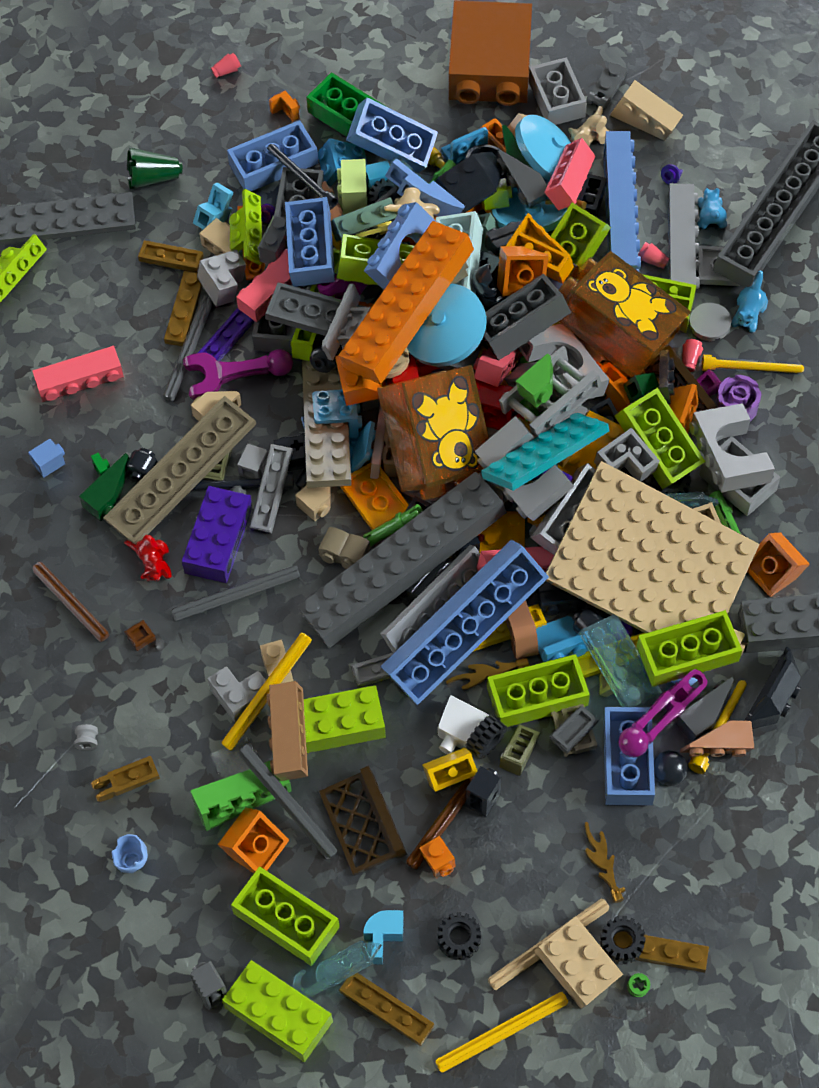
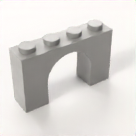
M566 323L550 326L544 332L518 347L525 359L531 362L540 360L547 353L551 355L552 352L564 346L568 356L567 362L583 375H588L592 370L600 374L602 387L588 399L604 395L610 379ZM568 373L555 376V379L568 389L578 383ZM553 388V395L559 400L562 395Z
M743 403L694 412L692 422L689 424L690 432L697 440L698 449L703 452L705 464L708 468L710 467L713 481L715 484H718L721 492L771 483L775 470L767 452L748 456H734L722 450L717 443L723 438L747 434L751 419Z
M515 416L475 450L480 457L477 461L485 469L491 463L500 460L507 453L515 451L535 437ZM554 465L535 482L522 485L514 491L505 488L503 494L510 502L515 501L518 507L516 510L524 519L528 517L534 521L569 492L574 485L562 470Z

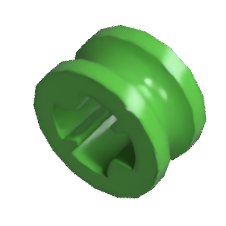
M641 973L632 975L627 983L628 992L634 997H643L650 989V980ZM634 980H638L639 983L644 982L643 991L633 988L636 982Z

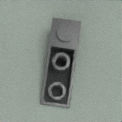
M502 150L498 151L499 159H497V162L500 164L502 171H507L509 175L507 179L512 188L516 186L519 191L517 194L523 205L526 204L530 209L548 199V196L545 194L547 184L539 172Z
M732 677L727 681L721 680L710 693L707 694L705 692L701 694L692 706L686 705L683 713L677 718V726L691 742L708 734L714 728L731 691L734 681Z

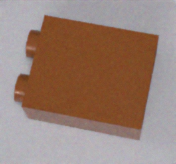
M454 0L449 62V100H458L464 104H473L477 101H491L506 106L516 103H527L532 3Z

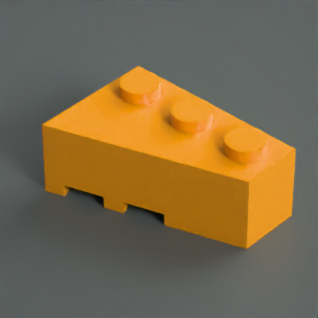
M527 213L506 246H522L548 254L546 276L563 284L574 268L570 254L554 238L552 239L545 229Z

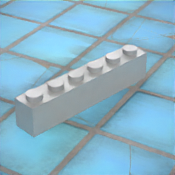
M670 183L668 192L669 280L694 284L696 289H699L700 278L696 277V272H699V260L695 257L699 253V243L695 242V238H698L699 226H695V221H698V209H695V205L698 204V193L694 192V184Z

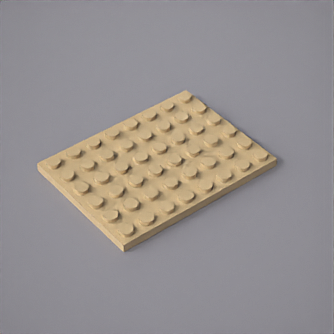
M600 461L546 571L549 578L546 581L636 629L649 633L724 610L728 614L759 544Z

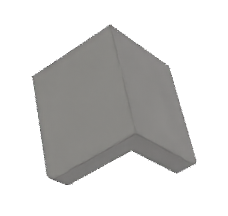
M247 443L237 464L239 476L248 479L261 478V466L267 455V450Z

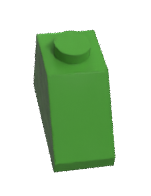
M548 353L516 380L518 393L536 408L548 401L553 394V365L551 356Z

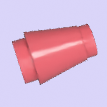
M228 53L211 67L214 76L218 78L238 71L241 64L234 53L230 55Z
M645 242L638 254L641 257V261L661 267L662 269L665 268L670 259L654 244Z
M687 339L682 345V362L690 372L695 371L703 351L702 342L696 339Z

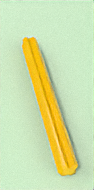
M305 633L299 634L222 740V745L229 750L234 749L266 705L267 694H270L269 685L282 683L309 646L312 639Z
M558 992L435 1060L437 1068L441 1073H444L568 1005L566 995L563 992Z

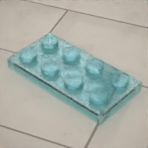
M613 614L579 632L583 642L622 707H637L662 693L659 685L652 687L640 654L618 616Z

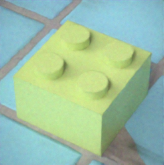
M365 159L341 160V168H337L338 203L341 209H343V215L367 206Z

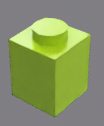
M506 178L500 179L497 192L484 200L485 210L510 207L509 198H513L511 186H507Z

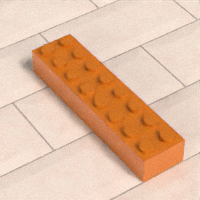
M435 221L431 222L338 355L346 370L382 384L473 252L474 247L467 233Z

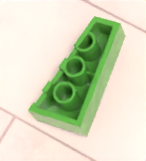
M270 761L265 762L264 764L271 771ZM250 769L190 790L195 808L206 831L238 817L245 807L255 809L275 799ZM277 778L288 792L292 791L289 780L281 781Z

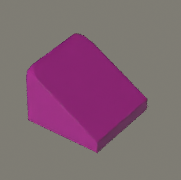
M710 369L696 379L709 397L718 393L719 386L722 383Z

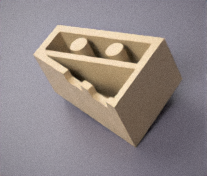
M634 80L610 116L665 141L683 114Z

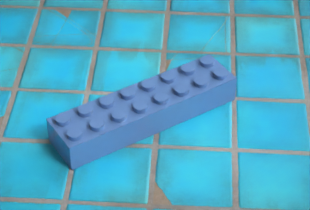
M606 131L603 153L604 177L606 178L605 208L606 224L611 227L607 234L608 271H612L613 268L623 269L628 275L627 281L632 285L634 273L639 274V269L641 268V257L638 256L640 239H637L639 222H636V218H638V205H635L637 189L634 186L636 185V172L633 169L635 168V156H633L634 139L630 138V131Z
M511 539L380 667L418 705L540 587L549 576L522 545Z

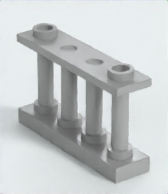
M564 346L550 355L553 373L562 368L577 380L578 383L568 389L553 377V388L562 397L553 403L550 400L542 403L541 405L547 409L540 416H535L519 403L524 397L518 393L517 385L504 393L499 400L502 413L506 414L513 408L531 423L529 424L530 431L535 438L540 433L554 427L555 424L562 422L602 387L600 374L595 370H592L588 375H583L567 362L568 356Z

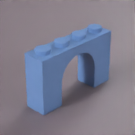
M417 202L403 204L398 209L397 217L390 223L386 235L377 245V250L367 261L368 265L364 272L383 290L402 265L399 257V248L402 240L408 236L417 243L431 222L435 221Z

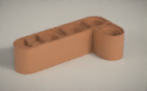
M525 600L505 620L510 632L512 651L516 660L538 655L537 631Z

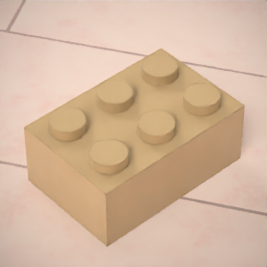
M576 916L534 950L580 1009L588 1005L623 975Z

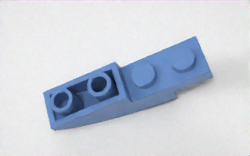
M398 159L392 162L385 177L399 187L397 193L400 196H403L406 188L414 187L419 189L421 192L420 200L423 203H433L440 208V212L435 214V216L460 214L465 208L461 202L436 182L432 181L428 184Z

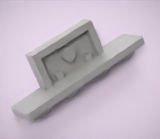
M349 284L340 306L337 308L335 317L329 326L326 337L322 341V349L329 360H334L339 346L347 344L371 309L370 307H357L360 295L354 284Z

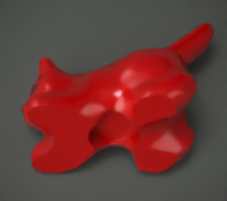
M144 535L143 539L138 541L137 544H133L129 540L124 542L125 545L136 552L137 556L144 563L145 570L140 576L141 579H147L149 582L160 580L162 575L166 579L172 577L170 567L163 560V556L169 553V548L164 541H155V538L151 535Z

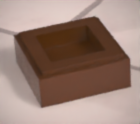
M144 620L124 631L136 651L156 640L155 635Z

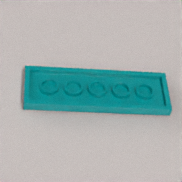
M574 413L561 423L555 424L548 431L540 433L538 437L524 443L515 451L509 452L505 457L491 463L490 466L481 471L482 478L514 491L608 433L609 424L582 413Z

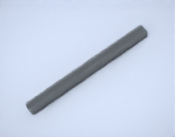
M208 295L202 297L163 393L164 399L172 402L175 400L186 372L183 366V359L194 353L213 306V301Z
M294 565L172 608V614L175 620H180L300 577L297 566Z
M247 744L244 745L237 752L239 757L323 856L329 859L337 852L335 846L251 747Z

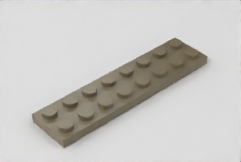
M302 360L307 488L351 486L348 422L316 424L313 413L312 393L314 391L342 390L338 368L336 366L328 373H321L314 369L310 361Z
M224 396L103 518L127 540L137 544L256 425V421Z

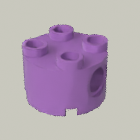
M735 375L734 378L728 377L719 386L716 406L720 408L743 403L751 419L750 421H752L757 415L761 399L759 385L748 376Z

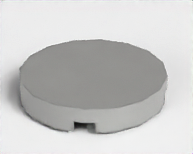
M703 303L695 307L691 312L689 326L696 337L710 342L715 341V339L724 338L729 333L732 320L729 312L721 305Z

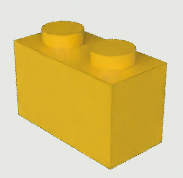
M466 748L422 764L429 785L435 792L473 777L477 772L472 754Z

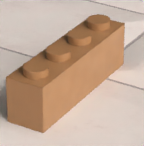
M296 681L269 685L270 694H267V703L271 716H268V725L272 730L269 746L273 752V760L270 761L271 771L281 781L308 777L303 688Z

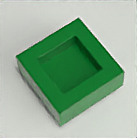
M99 452L91 455L93 466L100 477L110 468V464L106 458H101Z

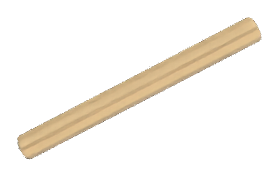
M600 899L576 917L586 927L609 910V905L604 899ZM560 928L488 978L490 986L497 990L537 962L540 958L534 950Z

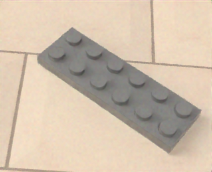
M469 545L380 633L393 654L478 572L476 566L480 553L476 546Z

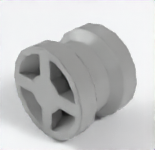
M88 724L76 726L75 735L77 739L74 741V747L79 750L96 749L98 742L95 736L98 734V728Z

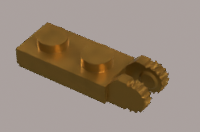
M148 756L108 772L107 775L92 781L91 785L93 789H99L111 782V788L101 791L96 795L97 801L103 802L113 798L115 795H121L156 781L160 777L152 757Z

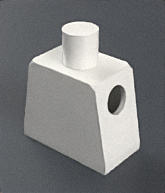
M451 695L438 726V736L444 739L439 749L445 754H450L456 746L461 749L466 748V741L470 738V734L475 731V727H478L479 723L484 721L485 717H488L489 714Z

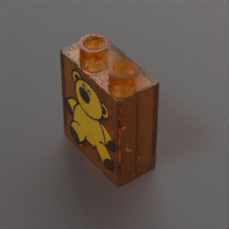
M612 251L599 262H596L591 257L588 258L575 276L579 282L570 276L559 289L571 311L570 314L559 322L631 377L640 375L660 354V351L673 340L691 313L689 309Z
M472 365L444 370L377 388L401 492L419 490L421 500L433 499L447 494L445 483L454 481L456 487L474 472L481 473L484 468L478 463L477 459L480 457L475 450L489 439Z

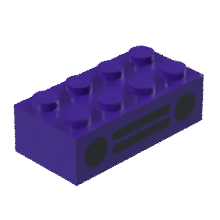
M208 486L182 559L184 574L227 583L252 511L250 495Z

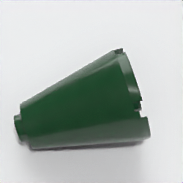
M129 148L127 152V171H129L130 176L127 177L129 188L136 189L177 179L179 174L183 172L182 162H179L178 158Z

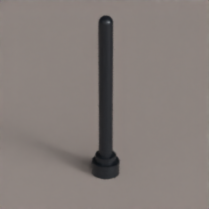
M274 144L268 145V151L320 198L327 197L330 210L337 205L339 198L333 192H325Z
M287 472L284 484L285 490L294 489L293 472ZM262 478L200 481L192 490H207L208 486L221 489H229L238 485L242 488L260 487Z

